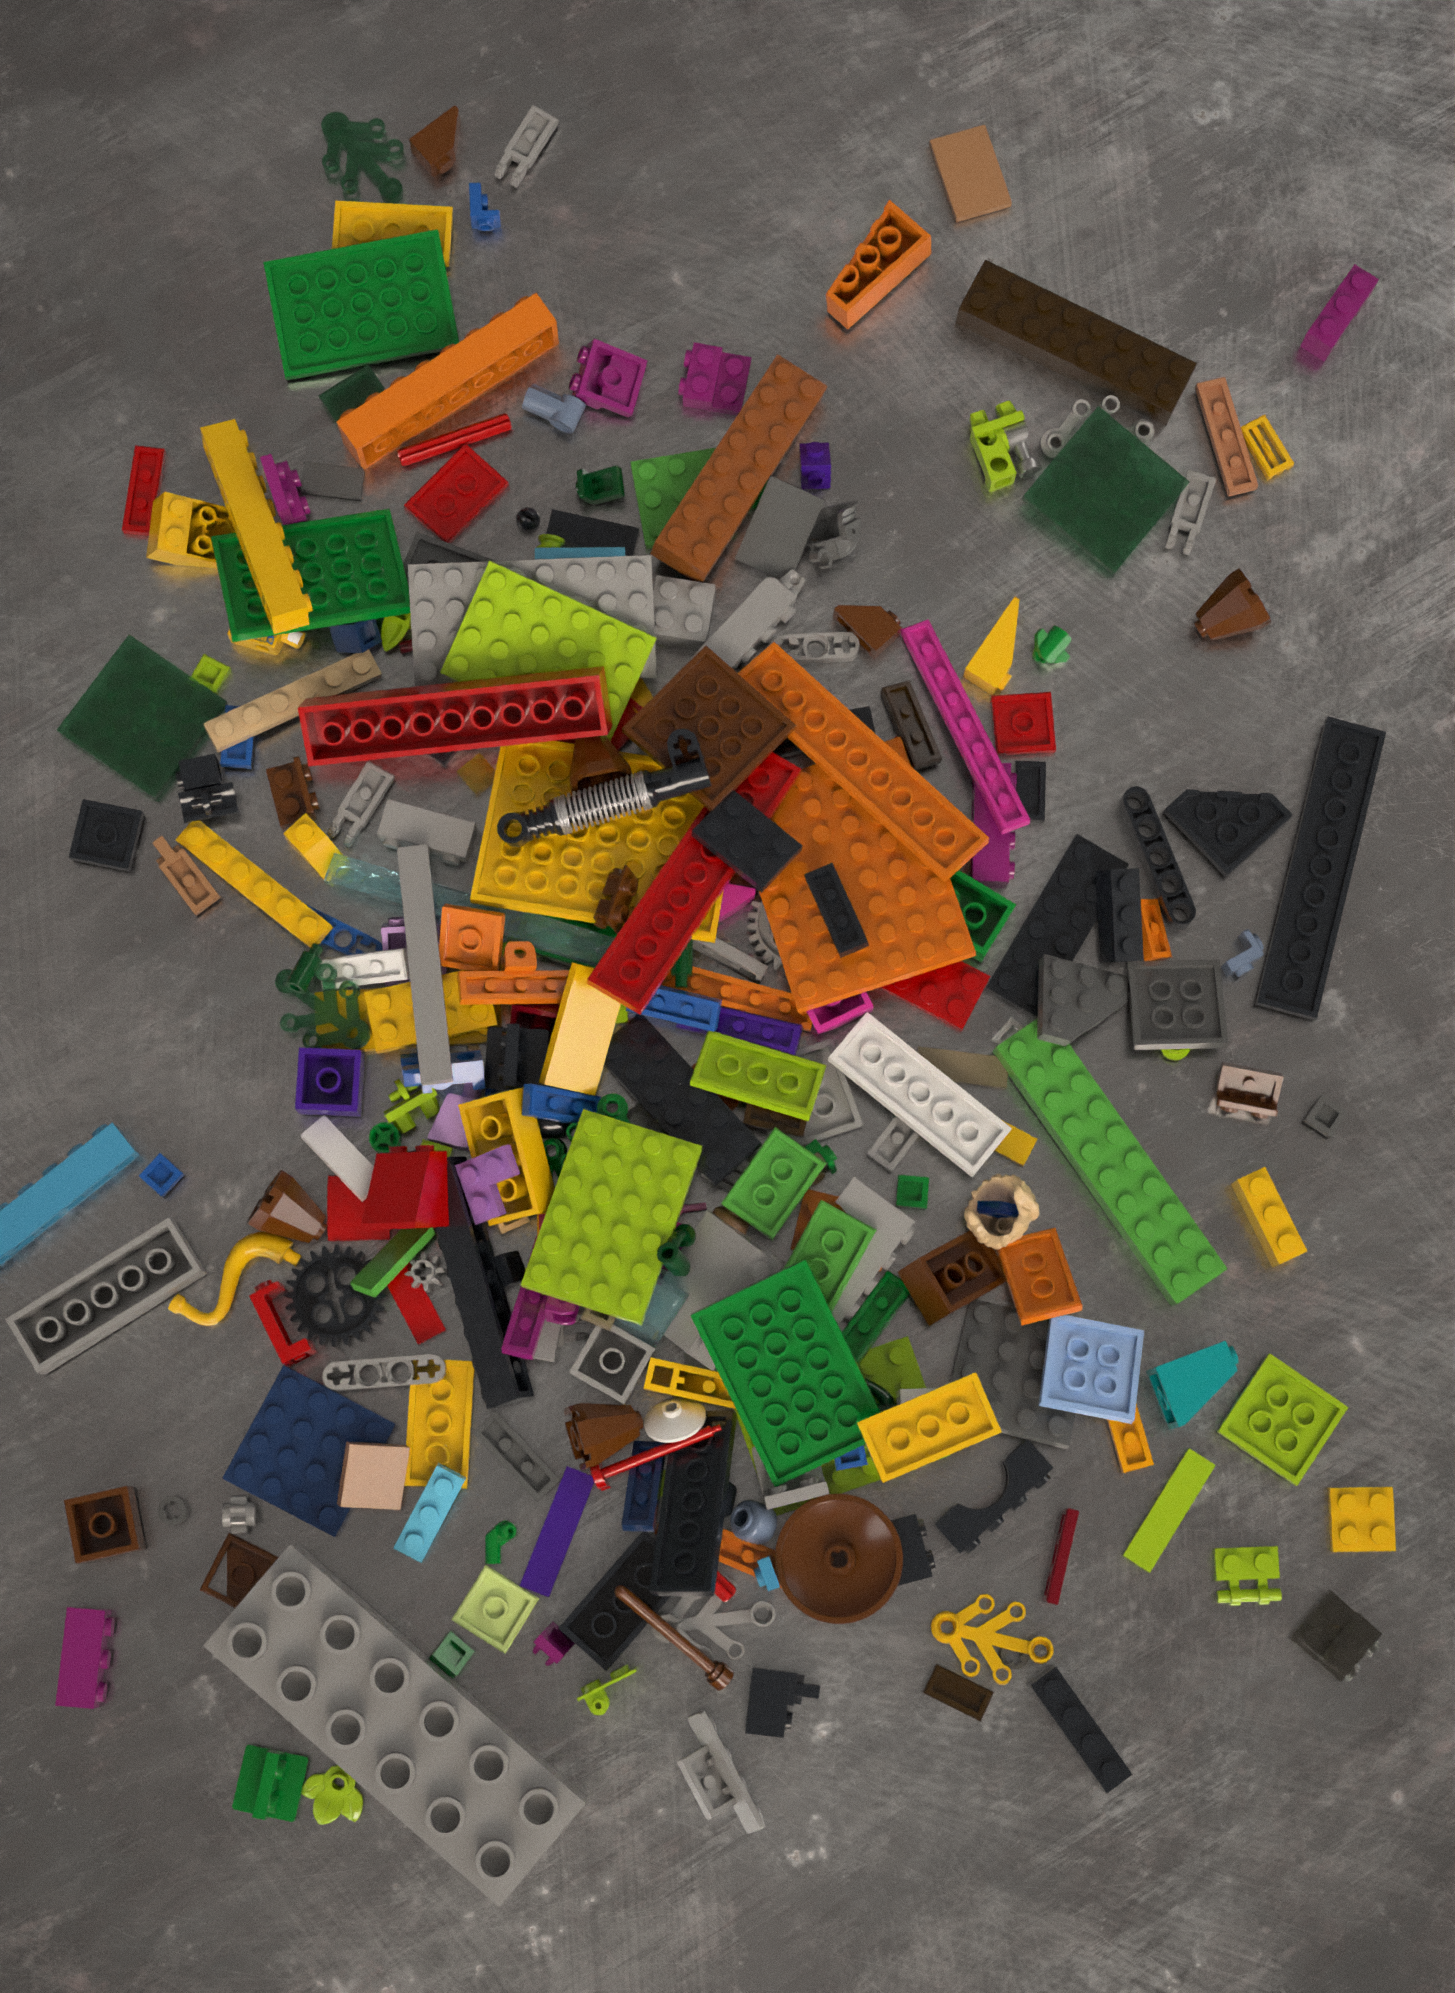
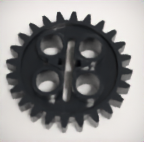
M335 1244L333 1253H330L326 1246H322L321 1256H318L314 1251H310L312 1261L307 1262L302 1258L300 1259L304 1267L302 1270L292 1268L291 1271L297 1278L296 1280L286 1281L288 1285L293 1287V1291L284 1293V1296L293 1299V1303L288 1304L285 1308L286 1310H295L296 1312L290 1318L291 1322H302L297 1329L298 1332L301 1333L309 1329L307 1339L313 1340L319 1335L320 1345L323 1346L327 1339L330 1338L332 1347H337L339 1339L342 1338L344 1344L349 1346L350 1336L352 1335L358 1341L362 1340L360 1334L362 1329L370 1334L372 1333L371 1327L368 1325L370 1321L380 1323L375 1313L376 1311L383 1312L386 1310L378 1303L379 1300L387 1299V1295L379 1293L377 1297H372L355 1291L351 1284L343 1285L340 1281V1274L343 1270L353 1269L357 1275L372 1260L370 1259L363 1263L365 1253L362 1251L353 1257V1248L351 1246L347 1247L344 1254L341 1253V1248L338 1244ZM329 1269H333L336 1289L339 1292H343V1296L339 1297V1303L344 1315L343 1323L339 1322L336 1303L328 1298V1296L333 1295V1289L327 1272ZM316 1276L323 1277L325 1280L323 1290L318 1293L311 1292L309 1288L310 1281ZM353 1299H360L363 1303L362 1311L357 1315H349L347 1312L348 1303ZM322 1307H330L332 1311V1317L326 1323H319L316 1318L318 1310Z

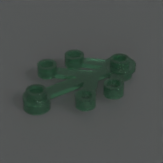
M340 112L327 114L321 123L322 132L328 138L327 154L322 158L325 172L334 174L339 171L341 165L338 153L341 141L348 149L345 175L340 180L342 191L347 195H353L358 191L357 173L358 164L360 163L379 184L380 196L385 203L396 204L400 202L404 195L401 182L396 178H389L370 155L386 156L392 160H399L404 155L402 142L398 139H392L387 144L357 141L351 134L370 135L374 139L384 137L386 128L383 120L374 118L369 123L349 121L348 117ZM333 123L341 124L338 128L331 127ZM374 126L382 127L378 132L372 130ZM392 147L400 148L396 153L390 151ZM330 160L336 161V164L332 167L326 165ZM348 181L355 183L350 188L345 187V184ZM390 185L396 187L393 191L386 190V187Z
M323 963L316 972L317 978L322 981L324 1001L308 989L304 994H299L284 986L283 980L291 974V969H284L277 974L275 985L280 992L286 995H295L317 1012L301 1016L291 1013L283 1015L280 1020V1026L284 1031L296 1033L302 1028L329 1023L339 1029L325 1034L315 1031L306 1032L302 1039L303 1045L306 1048H321L322 1046L343 1043L350 1049H360L368 1043L371 1034L370 1028L365 1021L360 1019L358 996L360 988L352 981H344L339 986L340 996L346 999V1019L338 1011L335 983L337 970L334 966ZM329 968L331 973L329 977L324 978L323 972ZM353 986L352 994L347 996V987ZM293 1018L294 1025L293 1027L288 1028L287 1022L289 1019ZM357 1028V1036L351 1038L350 1033L352 1029ZM316 1036L317 1042L311 1046L309 1043L310 1038Z

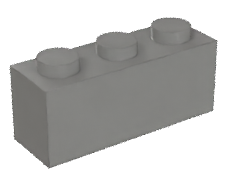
M387 799L377 835L380 841H383L384 846L396 850L401 846L427 844L429 857L430 854L442 857L441 860L447 864L459 866L460 862L468 864L478 829L476 823Z

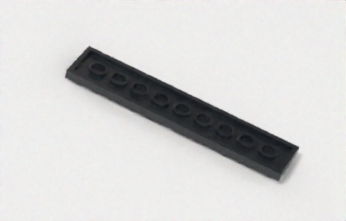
M1329 716L1325 719L1255 1005L1314 1021L1318 1017L1386 736L1385 731Z

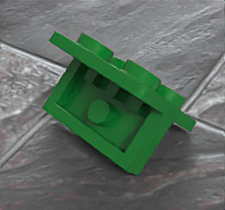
M247 1745L232 1808L252 1813V1817L266 1820L271 1817L289 1822L295 1821L309 1758L256 1745Z

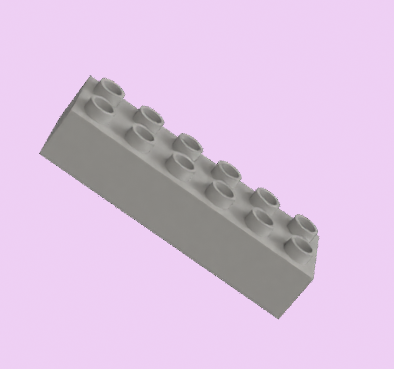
M290 1544L203 1645L499 1908L586 1804L588 1798L586 1794L457 1681L433 1663L424 1652L300 1544Z

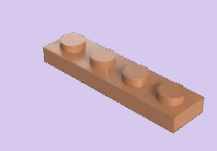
M1221 377L1197 383L1195 386L1196 394L1227 496L1256 490L1258 488L1257 479L1226 378Z

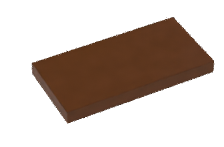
M229 1532L200 1591L236 1608L279 1557ZM226 1552L227 1596L209 1588Z

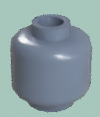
M744 1500L735 1507L731 1514V1530L737 1538L757 1545L764 1544L773 1537L777 1529L776 1513L773 1509L766 1510V1506L763 1503L755 1500Z

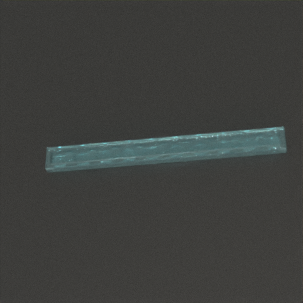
M334 853L324 878L326 885L403 908L399 872ZM432 882L435 913L438 919H441L442 906L445 903L505 913L503 939L513 942L529 941L536 949L595 967L615 939L608 935L534 913L470 903L471 894Z

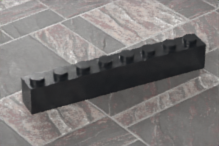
M466 1156L447 1157L449 1226L436 1227L438 1244L446 1262L447 1276L451 1281L455 1294V1304L463 1322L464 1336L470 1347L472 1364L477 1372L481 1386L482 1399L487 1409L505 1407L533 1397L534 1392L524 1358L502 1353L501 1348L511 1319V1312L503 1284L492 1259L495 1256L485 1222L475 1225L455 1165L467 1161Z

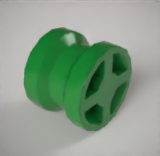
M382 1122L376 1124L370 1130L369 1143L377 1153H389V1147L401 1146L402 1137L393 1124Z

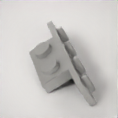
M704 1710L691 1715L687 1720L701 1748L677 1761V1764L707 1820H710L733 1806L748 1834L761 1830L765 1827L762 1820V1812L747 1792L745 1779L737 1773L732 1763L729 1749L722 1744L716 1733L715 1722Z

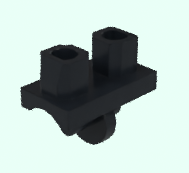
M233 782L178 793L185 824L239 813Z

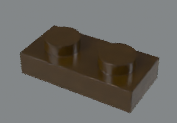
M749 1103L746 1105L743 1123L746 1126L773 1131L776 1127L784 1134L801 1138L804 1137L807 1123L806 1120Z

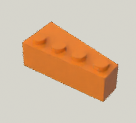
M889 199L880 218L875 220L863 243L860 242L856 248L855 255L849 264L844 266L827 291V312L848 330L931 255V235Z

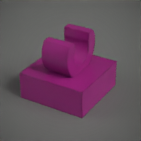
M552 1621L534 1641L536 1646L533 1648V1653L536 1655L542 1650L549 1656L545 1664L550 1666L553 1662L557 1664L575 1643Z

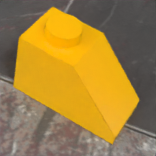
M306 813L283 833L287 842L328 885L351 865L328 836Z

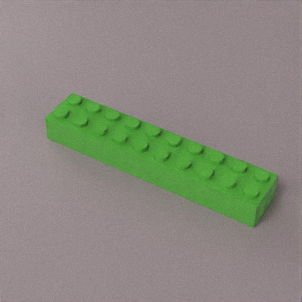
M1037 1018L996 1046L992 1053L1006 1069L1011 1080L1170 1306H1174L1228 1268L1070 1044L1062 1046L1037 1039Z

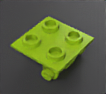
M628 1664L610 1672L612 1679L601 1684L598 1678L580 1688L582 1694L577 1697V1700L579 1701L584 1698L591 1713L603 1715L610 1704L604 1688L637 1672V1667L630 1669Z

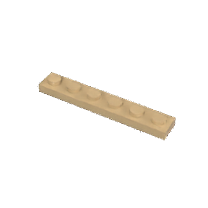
M369 649L363 653H355L204 723V728L217 753L299 716L298 706L306 698L347 694L381 678L382 673Z

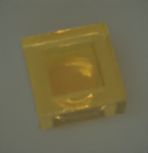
M478 753L456 771L457 775L476 797L493 784L495 769L481 753Z

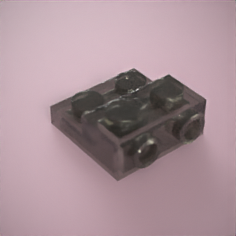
M1328 1590L1290 1634L1288 1639L1336 1682H1342L1344 1679L1349 1682L1360 1671L1361 1667L1358 1665V1662L1363 1656L1371 1657L1379 1649L1381 1642L1378 1639L1382 1633L1360 1613L1350 1608L1333 1591Z

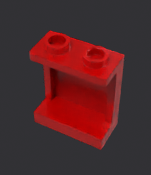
M271 1279L255 1286L256 1292L249 1295L282 1364L292 1367L318 1354L319 1352L314 1342L307 1338L294 1344L292 1343L273 1304L275 1298L288 1292L286 1286L279 1281L272 1282Z

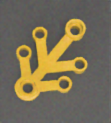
M988 1594L980 1595L975 1603L957 1614L951 1611H943L933 1618L931 1631L934 1638L941 1643L950 1644L961 1662L963 1674L967 1677H975L979 1674L980 1662L975 1657L970 1656L961 1638L972 1640L976 1643L993 1671V1680L999 1685L1008 1684L1012 1678V1672L1008 1666L1002 1663L993 1646L1028 1654L1030 1659L1037 1664L1047 1663L1053 1656V1644L1046 1637L1039 1636L1031 1641L995 1633L1011 1622H1020L1025 1618L1026 1609L1020 1602L1010 1603L1007 1610L978 1628L964 1624L980 1613L987 1615L994 1610V1599ZM982 1599H988L991 1602V1607L983 1610L980 1608L979 1602ZM1012 1607H1020L1023 1612L1022 1615L1018 1618L1013 1617L1010 1614ZM945 1622L953 1625L952 1632L948 1634L941 1630V1625ZM1039 1645L1044 1646L1047 1650L1046 1655L1043 1657H1038L1034 1652V1649ZM969 1661H973L977 1665V1669L973 1673L965 1670V1664ZM1000 1669L1008 1672V1678L1004 1681L996 1677V1672Z

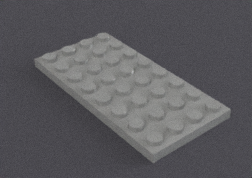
M652 555L493 561L655 636ZM489 561L408 564L415 686L459 682L440 673ZM656 642L639 678H657Z

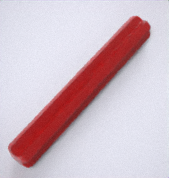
M503 413L401 448L397 451L402 466H407L462 447L465 443L468 445L509 431L511 429V422L507 413Z

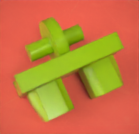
M398 1078L394 1081L398 1089L390 1093L388 1097L392 1103L402 1097L404 1099L383 1111L388 1122H393L394 1126L404 1134L416 1126L409 1111L419 1106L427 1119L438 1114L440 1106L435 1097L438 1094L432 1088V1093L423 1094L422 1089L409 1096L410 1092L419 1087H405Z

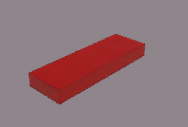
M135 445L122 531L125 534L149 536L153 501L160 496L166 458L164 448Z
M409 1262L387 1287L417 1344L421 1345L447 1330L427 1292L424 1290L423 1284L421 1283L418 1288L411 1287L415 1280L413 1277L405 1275L406 1272L411 1271L413 1266Z

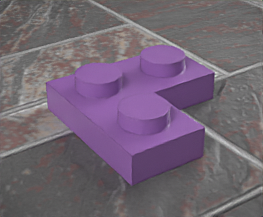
M510 1144L455 1165L475 1225L506 1214L496 1184L520 1174Z

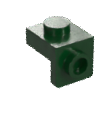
M617 465L591 473L584 469L577 470L576 491L579 497L586 502L597 505L625 497L622 468Z

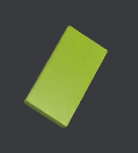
M708 1031L690 1080V1086L809 1121L827 1065L715 1031Z

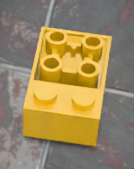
M164 491L153 501L146 558L174 565L217 569L211 536L235 533L226 507Z

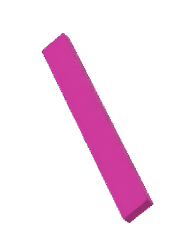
M929 619L901 629V636L1001 835L1029 825L1030 818Z

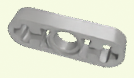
M851 632L784 634L777 637L774 641L781 648L783 643H788L791 649L798 648L799 642H803V656H798L799 650H791L789 653L798 664L850 662L857 657L860 647L858 638ZM812 641H819L824 645L825 650L820 655H812L807 650L808 644ZM829 641H833L832 647L842 646V641H848L849 646H854L850 648L849 653H844L843 648H833V655H829Z

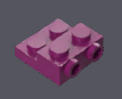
M594 338L586 346L583 345L580 348L576 362L581 364L578 373L575 372L572 375L568 388L573 391L572 396L580 399L589 407L597 410L603 407L629 418L634 411L648 360Z
M694 342L692 350H686L684 367L689 368L687 378L681 377L678 395L683 396V406L737 416L743 408L752 357L723 352V347Z
M272 454L260 457L282 524L306 522L305 515L311 512L306 497H299L297 488L302 485L297 470H290L287 461L275 463Z

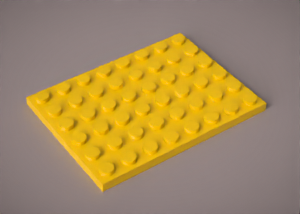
M547 741L500 746L470 903L595 923L593 917L600 899L611 900V897L602 894L608 874L613 872L614 868L623 870L624 865H627L639 880L637 893L633 896L629 907V918L704 805L690 793L661 801L657 807L647 809L646 811L641 807L642 811L639 812L636 809V814L631 810V815L625 812L626 816L623 817L621 813L620 819L615 815V820L609 817V822L605 818L604 824L601 820H599V825L594 822L593 827L588 823L589 827L586 828L583 825V830L579 826L578 831H575L573 826V833H567V835L560 836L558 834H551V831H549V836L544 837L542 833L539 839L534 836V840L527 842L525 845L513 847L504 842L497 833L499 820L507 813L525 811L526 814H529V809H533L535 812L536 807L539 806L542 810L543 805L547 804L549 799L557 798V796L560 797L563 794L567 797L568 793L571 794L569 777L575 744ZM619 751L630 765L632 774L640 773V771L644 770L654 772L662 769L649 756ZM515 822L510 824L507 829V835L511 838L519 836L522 831L521 823ZM723 892L691 939L715 943Z

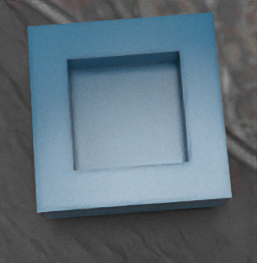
M769 1556L757 1560L759 1567L753 1569L759 1587L766 1585L768 1592L779 1588L780 1584Z

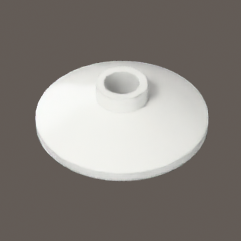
M679 1397L669 1398L659 1402L648 1411L644 1419V1428L647 1435L655 1441L664 1443L682 1441L693 1436L702 1428L706 1420V1411L699 1401Z

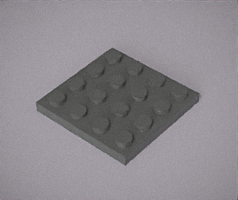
M977 1299L972 1301L967 1307L952 1382L976 1372L1000 1426L1001 1433L1068 1449L1076 1413L1038 1406L1049 1319L1021 1326L1016 1309Z

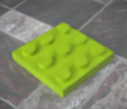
M1268 1353L1216 1432L1294 1486H1298L1349 1407Z

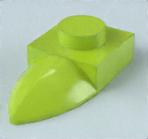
M411 613L384 617L381 632L384 651L388 652L404 638L408 629H411Z

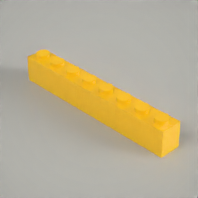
M235 419L200 427L205 454L273 633L277 634L309 625L308 612L313 611L309 595L302 594L300 589L303 587V582L299 570H293L291 564L294 563L290 546L284 547L282 540H285L282 525L280 522L275 523L273 519L276 516L275 508L271 498H265L264 493H267L263 476L256 475L255 470H258L254 453H248L246 447H249L245 430H239Z

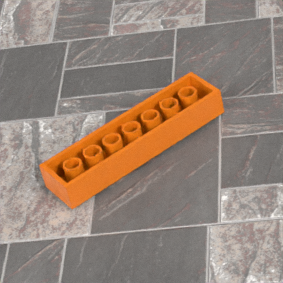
M537 293L530 297H522L515 303L512 309L505 313H497L484 327L472 329L456 345L450 344L441 350L440 355L431 361L425 360L421 362L411 374L406 377L400 376L390 384V387L383 392H375L358 408H351L345 411L340 416V419L336 421L343 444L360 468L365 470L557 346L559 339L556 319Z

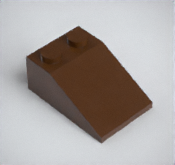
M970 1230L919 1257L898 1271L899 1276L929 1326L1007 1282L999 1257L994 1249L987 1247L984 1243H979L977 1237Z

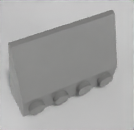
M707 1210L695 1228L696 1240L694 1244L690 1247H683L681 1250L690 1261L689 1274L686 1276H674L668 1270L653 1292L644 1319L687 1354L714 1371L716 1367L690 1316L691 1313L782 1270L786 1262Z

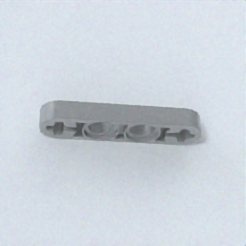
M434 1354L336 1361L329 1363L324 1368L322 1379L326 1387L335 1391L433 1384L444 1378L447 1368L443 1359ZM419 1360L417 1366L426 1367L429 1365L430 1360H434L435 1365L441 1367L440 1371L435 1372V1377L430 1378L427 1372H419L420 1379L413 1380L415 1376L413 1361ZM404 1362L409 1367L407 1378L401 1381L394 1379L391 1373L392 1367L396 1363ZM355 1365V1385H350L351 1378L340 1379V1385H335V1381L329 1380V1374L334 1373V1368L339 1367V1371L342 1373H351L350 1366ZM365 1365H373L377 1369V1378L371 1383H365L360 1378V1371Z

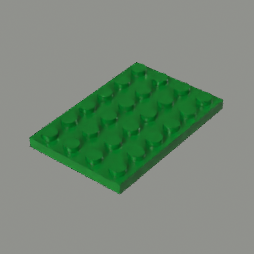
M438 229L263 262L286 380L440 352L450 344L456 345L460 342Z
M390 508L282 525L285 540H282L284 547L290 546L294 563L291 564L293 570L298 569L303 582V587L300 589L302 594L309 595L313 611L308 612L309 625L274 634L236 533L211 536L232 642L411 613L409 587Z
M806 1258L691 1313L690 1316L774 1487L865 1445L857 1422L879 1414L881 1411Z

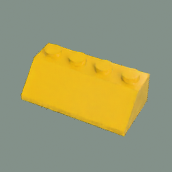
M523 1088L505 1091L458 1105L471 1158L510 1144L520 1171L519 1175L496 1184L506 1214L489 1220V1226L546 1212L555 1190L537 1118L522 1116Z

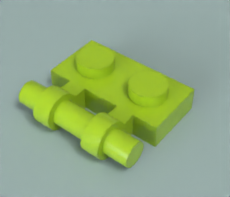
M1278 1546L1213 1548L1215 1581L1227 1580L1228 1590L1216 1591L1217 1603H1229L1230 1606H1240L1241 1602H1258L1259 1605H1269L1270 1601H1281V1589L1268 1588L1267 1579L1280 1578ZM1256 1579V1589H1240L1239 1580Z

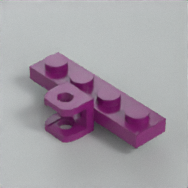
M536 1236V1238H535L533 1248H534V1246H535V1243H536V1240H537V1236ZM520 1286L502 1344V1353L533 1360L545 1319L547 1322L560 1325H573L576 1322L580 1306Z

